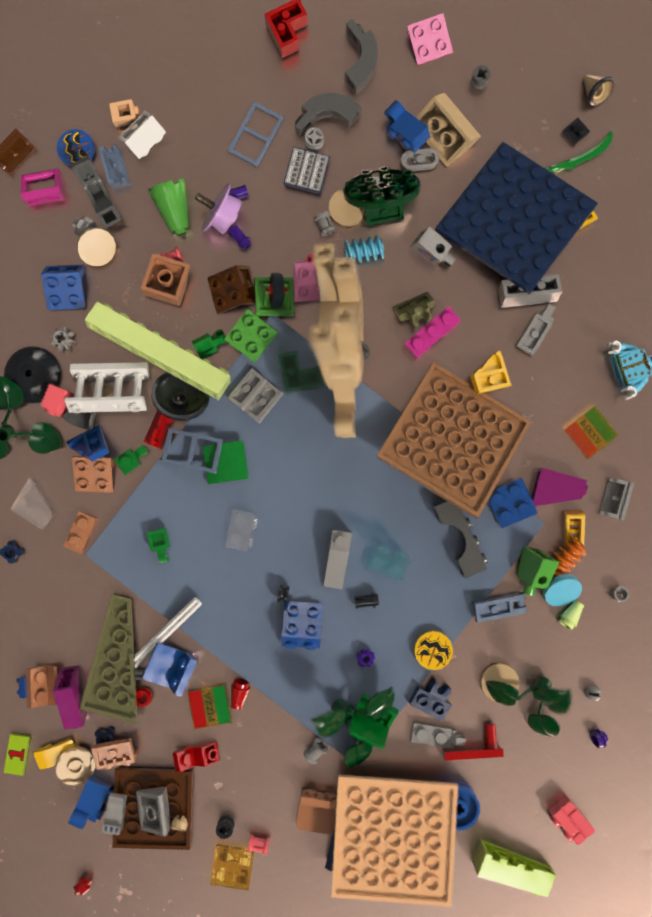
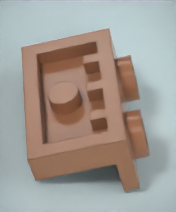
M42 665L26 669L27 708L57 705L53 694L58 677L56 666Z
M131 738L92 745L91 748L97 770H107L119 765L128 766L134 763L137 757V750L133 748Z

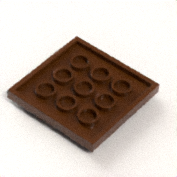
M116 768L114 793L127 795L123 829L119 835L113 834L112 848L190 850L193 770L187 769L182 772H176L175 769ZM167 787L171 824L176 816L180 815V820L182 816H185L187 819L186 831H178L170 827L168 834L165 836L142 831L136 791Z

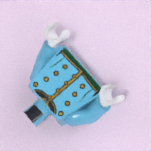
M619 341L609 342L607 345L612 347V351L608 353L612 355L608 357L619 390L627 393L626 400L631 399L642 390L649 380L648 377L652 375V355L647 356L645 349H639L635 345L620 343Z

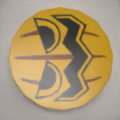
M432 630L418 637L415 642L414 653L421 666L430 670H438L450 662L453 647L446 635Z

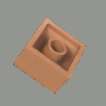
M153 253L141 286L143 295L180 307L186 290L190 265Z

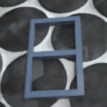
M254 101L227 151L258 167L284 116ZM256 108L278 119L269 138L246 127ZM243 131L266 142L256 161L234 150Z
M169 428L161 461L216 474L223 439ZM173 433L193 437L187 463L167 459ZM197 438L218 442L212 469L192 465Z

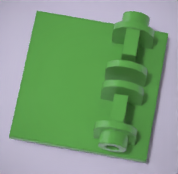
M247 309L224 340L255 363L278 332Z

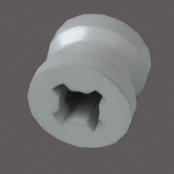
M311 127L305 133V144L309 150L318 151L324 144L323 132L317 127Z

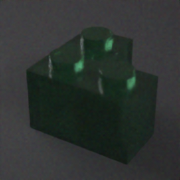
M297 351L278 354L286 395L324 387L320 366L301 370Z

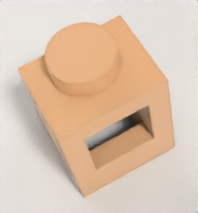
M132 99L109 103L112 121L116 129L131 125L140 116L139 107L134 105Z

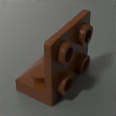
M235 265L208 277L216 313L220 314L240 305H255L254 280L250 266Z

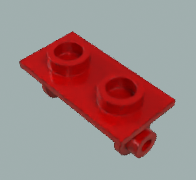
M157 410L143 442L161 449L167 437L168 429L171 428L174 420L165 417Z

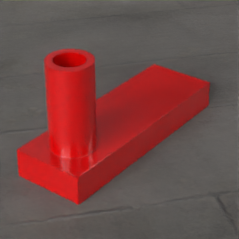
M496 724L484 725L486 748L443 751V759L450 761L504 757L503 749L497 745Z

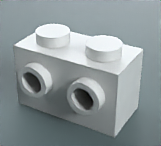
M144 111L118 139L135 157L140 159L149 153V149L154 144L162 140L166 131L151 114Z

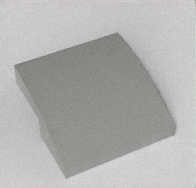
M251 368L229 395L228 399L260 424L284 394Z

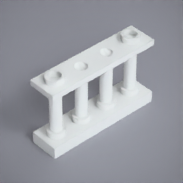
M147 362L70 364V373L73 381L76 382L74 398H65L69 413L147 411L145 398L140 396L142 380H150V370ZM96 381L94 397H82L84 382ZM104 381H115L113 397H102ZM123 381H134L132 396L121 397Z

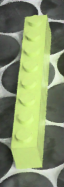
M96 302L85 318L87 328L218 401L220 400L231 382L230 375L225 369H218L212 366L209 360L196 357L194 352L180 348L172 340L167 341L160 333L156 331L151 332L142 323L131 321L126 314H119L113 311L114 309L108 304Z

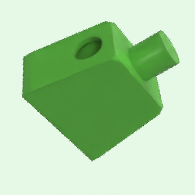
M523 546L517 573L518 578L525 582L523 593L534 596L536 588H548L559 561L540 549Z

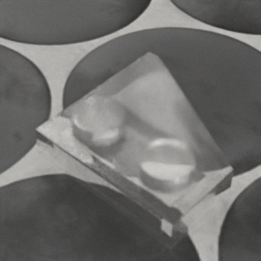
M29 478L10 510L44 530L54 512L46 503L43 494L36 487L35 481Z

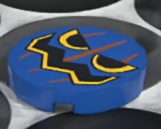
M79 129L68 130L63 133L56 147L61 161L70 167L72 163L86 156H89L92 161L96 152L95 143L90 135Z

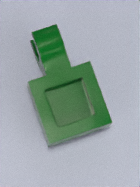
M219 329L211 337L207 333L191 342L200 359L218 351L216 346L227 341L224 340L225 334L223 330Z
M142 445L134 452L131 449L126 450L115 458L114 461L123 474L127 475L141 465L138 459L149 451Z
M167 528L146 533L150 551H157L159 563L169 562L165 549L171 547Z

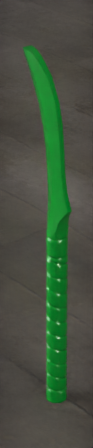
M612 131L592 149L571 159L545 167V169L551 173L565 169L572 170L582 162L598 156L610 146L613 138Z

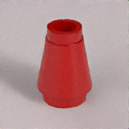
M235 679L234 683L231 684V708L236 710L242 709L250 690L248 681Z

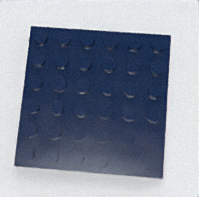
M502 142L435 227V231L528 294H531L597 207L598 202L505 142Z

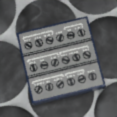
M293 147L284 185L321 194L330 156Z

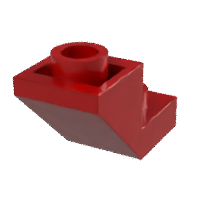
M217 742L187 746L172 752L176 772H182L194 766L206 767L220 761Z

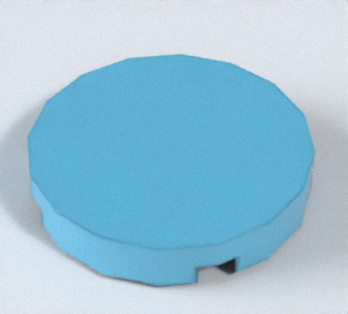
M559 575L553 578L548 588L543 589V596L547 603L552 606H564L575 601L580 596L582 585L574 575Z

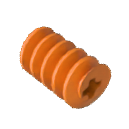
M572 535L569 536L572 541L571 543L564 541L566 548L559 546L561 554L554 552L556 560L559 561L554 573L556 576L565 574L564 572L570 573L571 569L569 566L575 567V561H581L580 555H587L586 547Z

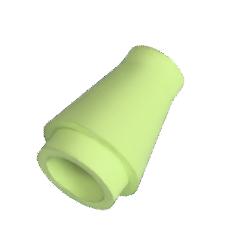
M573 601L559 616V623L567 629L573 630L574 627H577L584 605L579 601Z

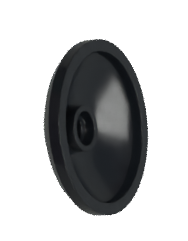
M30 346L16 351L9 358L5 366L4 377L21 387L24 394L23 402L41 403L46 395L45 392H48V385L60 386L62 370L57 358L51 352L41 347ZM28 370L32 372L30 377L26 375Z
M168 372L156 379L151 390V399L155 408L165 417L178 421L191 420L200 416L206 410L210 398L208 394Z

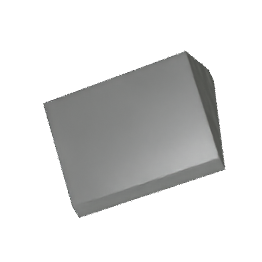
M167 787L136 791L141 830L161 836L167 835L171 827Z

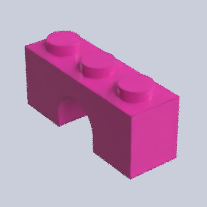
M448 306L405 342L403 347L416 361L440 338L457 326L461 319Z

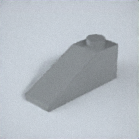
M332 530L324 587L343 589L352 532Z

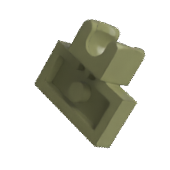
M427 291L393 306V309L400 321L410 319L414 327H418L420 319L432 320L430 309L436 307Z

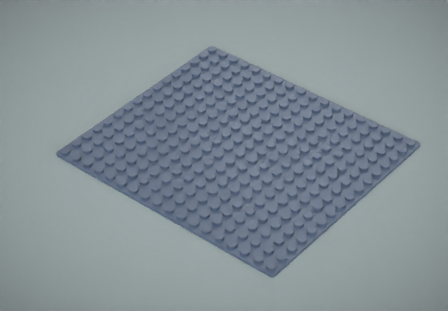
M270 316L265 323L278 333L257 361L254 363L241 353L227 371L231 382L220 400L218 401L210 396L206 410L200 416L189 420L181 430L223 439V443L244 440L249 479L208 484L206 471L165 463L161 461V456L90 547L86 555L169 621L194 597H197L202 605L178 628L344 756L346 750L355 745L345 724H340L339 731L334 735L323 738L317 733L311 719L332 711L331 706L337 699H343L347 705L353 704L355 707L363 692L374 696L390 687L394 690L392 706L399 709V714L412 697L417 686H421L432 671L421 666L415 657L414 646L418 637L428 631H439L446 635L453 644L474 616L473 602L486 600L522 554L523 546L527 547L544 523L536 515L501 528L489 500L477 519L462 511L464 517H468L472 524V528H470L472 535H476L479 540L480 546H478L480 554L484 553L488 561L485 564L487 570L464 578L456 562V558L463 549V537L456 527L440 524L433 509L434 505L446 500L376 458L402 412L361 382L355 392L356 438L336 437L333 390L327 387L322 378L320 365L311 342L277 316ZM251 368L284 394L260 424L228 399L229 395ZM178 434L170 444L167 459L187 463L193 437ZM197 438L192 465L205 467L202 446L218 444V442ZM167 528L171 547L165 549L169 562L159 563L157 551H150L146 533ZM333 529L352 532L343 589L323 586ZM280 585H283L284 588L290 587L287 601L320 603L323 605L320 649L307 650L302 647L289 649L281 646L285 603L283 601L277 602ZM372 592L378 594L379 605L376 608L370 606L356 609L354 596L372 595ZM364 648L369 649L375 654L374 664L371 667L366 666L363 668L358 665V660H356L357 653Z

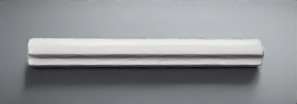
M194 597L134 655L135 668L153 652L156 643H163L202 605L197 597Z

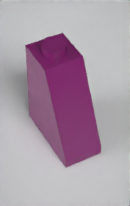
M538 468L531 498L535 506L582 499L588 490L587 480L545 468Z
M80 667L60 668L53 694L64 730L84 727L87 713L86 710L80 709L84 695Z

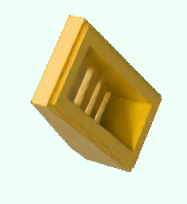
M564 510V541H571L569 533H579V536L574 537L584 545L585 513L583 510ZM570 525H579V528H570Z

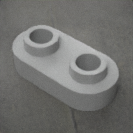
M431 148L418 149L416 153L409 150L402 155L401 166L404 170L411 171L430 170L437 166L439 155L436 150ZM431 158L432 162L428 163L425 159ZM407 160H412L413 164H407Z

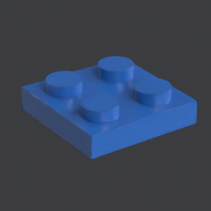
M522 477L494 489L489 498L501 528L538 514Z

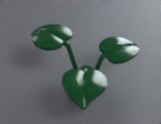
M0 376V410L8 408V411L0 427V459L4 458L8 453V445L5 442L13 437L30 435L28 444L36 453L46 454L61 447L60 436L55 428L48 423L37 422L33 424L32 432L15 433L14 428L7 424L12 412L11 407L16 408L20 406L23 402L24 394L17 383L4 376Z
M539 677L535 686L531 684L524 693L519 695V691L512 685L497 681L486 682L492 698L505 706L515 705L516 700H521L532 691L534 698L540 701L538 715L530 714L528 717L530 728L537 734L545 737H555L559 734L560 725L558 721L551 716L542 715L543 706H547L555 714L567 713L572 702L571 689L551 688L552 682L548 678Z
M390 687L372 696L366 704L365 709L367 712L354 707L353 704L347 705L343 699H337L331 706L332 711L321 714L311 720L321 737H330L339 731L340 724L344 723L347 729H349L348 721L353 717L352 710L367 717L371 715L373 719H379L386 715L394 702V690ZM352 736L355 745L346 750L344 754L345 764L349 768H353L365 761L372 752L371 744L365 741L359 743L358 739Z

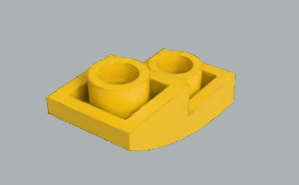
M69 737L53 746L50 743L33 751L39 769L42 770L55 766L58 756L64 750L75 747L72 738Z

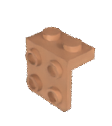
M302 789L296 828L329 835L333 834L336 823L337 795L330 792L321 793L312 789Z

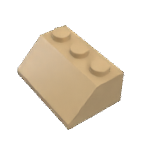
M445 93L434 96L416 117L428 126L430 138L426 143L431 149L437 151L440 160L446 167L469 150L481 137Z

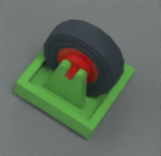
M271 273L270 277L254 278L256 316H294L293 278L283 277L282 273Z

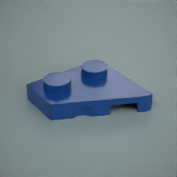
M99 425L66 441L72 450L91 462L109 453L103 430Z

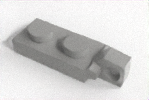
M549 304L543 312L539 310L535 314L516 345L517 348L531 356L535 354L553 324L554 318L550 316L556 307Z
M414 721L410 741L412 743L449 749L454 748V745L465 746L466 738L463 735H457L456 730L450 727Z

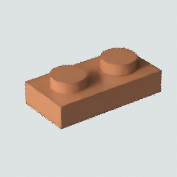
M78 511L63 547L82 554L97 522V518Z

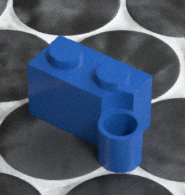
M395 100L384 111L385 116L391 121L386 126L387 135L392 140H398L404 149H410L416 153L430 138L428 126L406 111L399 101Z
M96 775L90 776L68 824L83 830L87 820L96 822L97 819L101 820L105 812L103 805L105 801L108 802L110 793H113L111 790L113 783Z

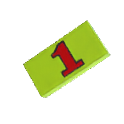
M16 733L10 734L4 773L20 776L25 774L31 736Z

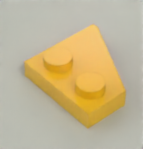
M501 351L494 353L470 376L476 395L511 386Z

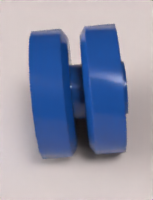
M459 779L446 781V783L458 784L455 831L466 830L472 827L478 820L480 803L473 788L468 783Z

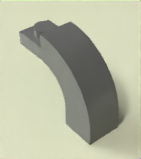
M352 19L346 23V33L358 47L361 56L355 65L345 71V81L354 93L357 94L369 84L374 76L378 48L371 30L364 34L361 25L356 24Z
M325 93L317 95L302 105L303 115H300L295 121V132L302 137L311 125L322 117H334L349 128L361 115V106L351 98L341 94Z
M89 156L72 163L71 167L84 187L104 228L106 229L122 221L111 195Z

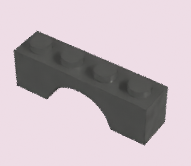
M448 501L434 505L433 509L440 524L456 527L463 537V549L456 558L463 577L468 578L487 570L485 564L488 561L484 553L480 554L478 546H480L479 540L476 535H472L470 531L472 524L468 517H464L463 510Z

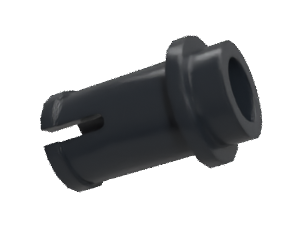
M372 592V595L354 596L356 609L370 606L376 608L379 605L378 594H374V592Z

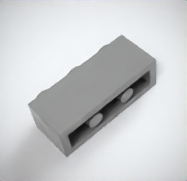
M559 274L544 276L531 294H528L509 280H502L498 289L501 308L557 302L563 292Z

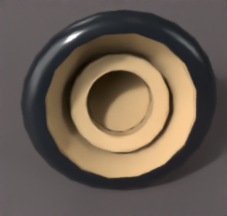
M585 75L583 77L588 102L591 106H598L605 102L614 90L615 80L610 76Z

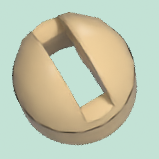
M180 815L176 816L172 821L171 829L186 831V817L182 816L180 820Z

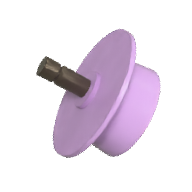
M229 183L223 187L214 202L197 193L195 200L210 208L201 230L203 232L212 226L221 234H224L237 219V213L242 201L228 195L231 187Z

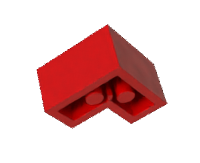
M292 0L264 14L265 24L282 58L299 50V40L294 31L308 25L307 13L301 1Z

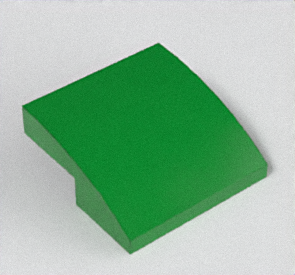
M244 440L222 444L217 473L206 472L208 484L249 479ZM217 444L202 446L206 468L212 469Z

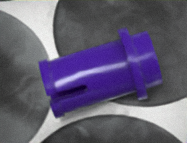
M246 185L230 189L228 194L237 199L249 196Z
M238 225L233 226L228 231V234L238 243V248L245 250L251 245V238L247 237Z

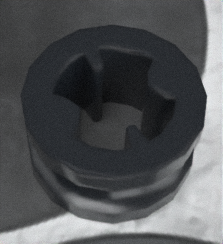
M280 585L277 602L283 601L285 604L287 603L289 586L284 588L283 585Z

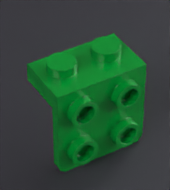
M363 692L355 707L367 712L365 709L366 704L372 696ZM392 706L389 712L379 719H373L371 715L367 717L353 711L348 733L374 747L384 749L389 728L396 718L399 709Z

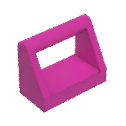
M59 168L21 175L22 201L30 206L65 199ZM55 177V187L29 191L28 182Z

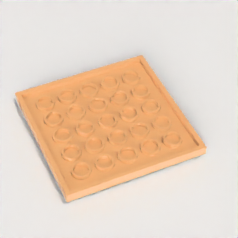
M339 775L331 897L451 907L458 784Z

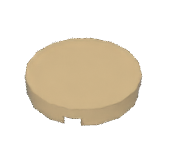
M343 189L338 190L332 195L329 201V212L336 224L347 227L355 226L362 221L365 216L364 208L355 207L347 203L344 199Z
M100 227L86 229L77 240L78 255L85 263L91 266L107 264L115 254L116 244L114 238L107 230Z
M495 663L488 666L482 673L480 680L484 694L492 701L495 700L488 691L487 681L512 685L517 690L520 685L519 677L515 670L503 663Z
M79 746L64 750L58 756L55 764L56 775L67 785L74 786L86 782V779L93 775L95 769L92 753L88 749Z

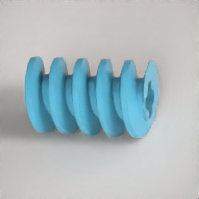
M377 235L374 237V241H372L370 236L367 237L366 243L363 238L359 239L358 244L355 239H352L351 245L348 240L344 241L345 258H357L359 263H362L363 257L369 262L370 256H373L376 261L378 254H380L381 258L384 259L383 241Z

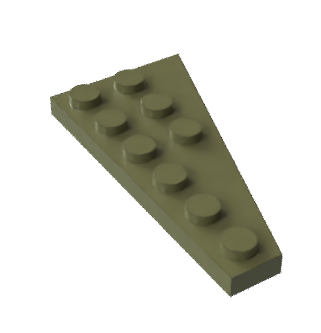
M111 594L80 709L136 724L138 721L132 599Z

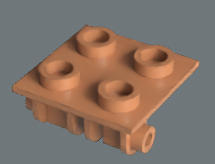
M72 456L75 492L113 493L112 467L114 466V459L102 457L91 462L83 456Z

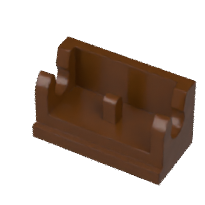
M16 128L0 144V167L10 176L36 150L31 142Z

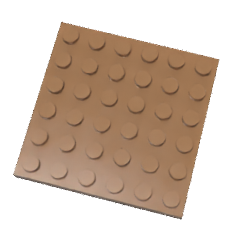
M433 362L376 458L477 519L530 426L531 421L485 393L476 395L471 384Z

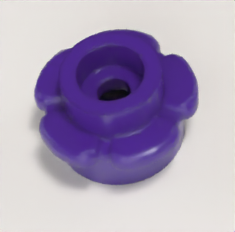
M367 648L358 652L356 655L358 665L363 668L366 666L371 667L375 660L374 652Z
M596 729L590 734L591 740L597 748H605L607 746L608 737L604 731Z

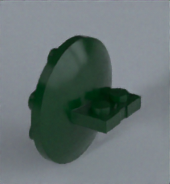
M383 166L379 170L374 171L362 170L360 175L345 183L343 195L345 201L350 205L364 208L365 223L369 226L386 221L391 222L404 219L403 204L418 196L421 184L419 178L411 170L403 171ZM379 172V176L372 177L373 173Z

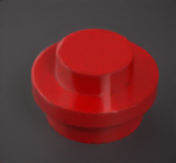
M140 687L136 689L137 706L145 707L152 701V692L148 688Z
M86 877L81 879L73 887L75 890L74 894L83 896L91 889V879L88 880Z

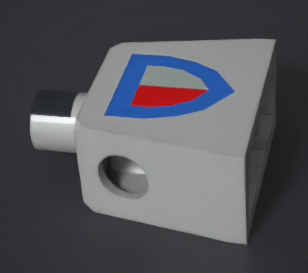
M431 227L421 231L410 246L411 249L434 265L443 262L446 266L450 267L456 259L449 253L452 247L451 244Z

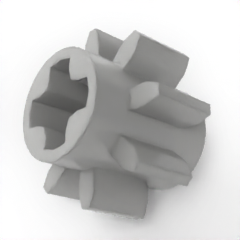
M82 216L81 219L76 217L72 226L76 228L74 233L80 236L86 229L95 228L96 223L88 217Z
M63 327L62 331L55 328L56 332L54 335H50L54 340L51 345H58L59 351H62L63 347L70 350L69 346L75 343L72 340L74 333H67L68 328ZM60 337H66V340L60 341Z

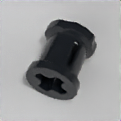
M229 815L221 816L216 827V834L219 838L227 839L232 835L235 821Z

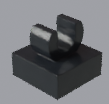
M577 117L563 129L562 133L575 146L590 133V130Z

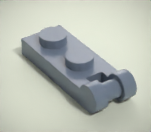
M515 592L511 595L473 602L475 621L479 623L526 613L527 606L524 605L525 593Z

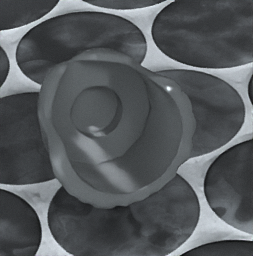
M67 409L63 414V419L79 428L91 430L97 412L69 413Z

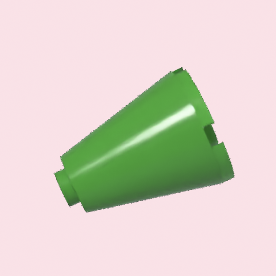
M178 179L179 182L177 183L171 180L148 188L149 195L170 232H175V235L185 233L186 228L189 227L186 183L184 179Z

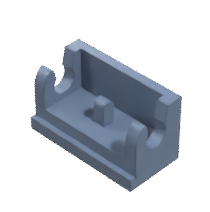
M112 144L111 149H106L104 146L98 147L107 182L111 189L116 190L131 186L121 148L118 149L115 144Z

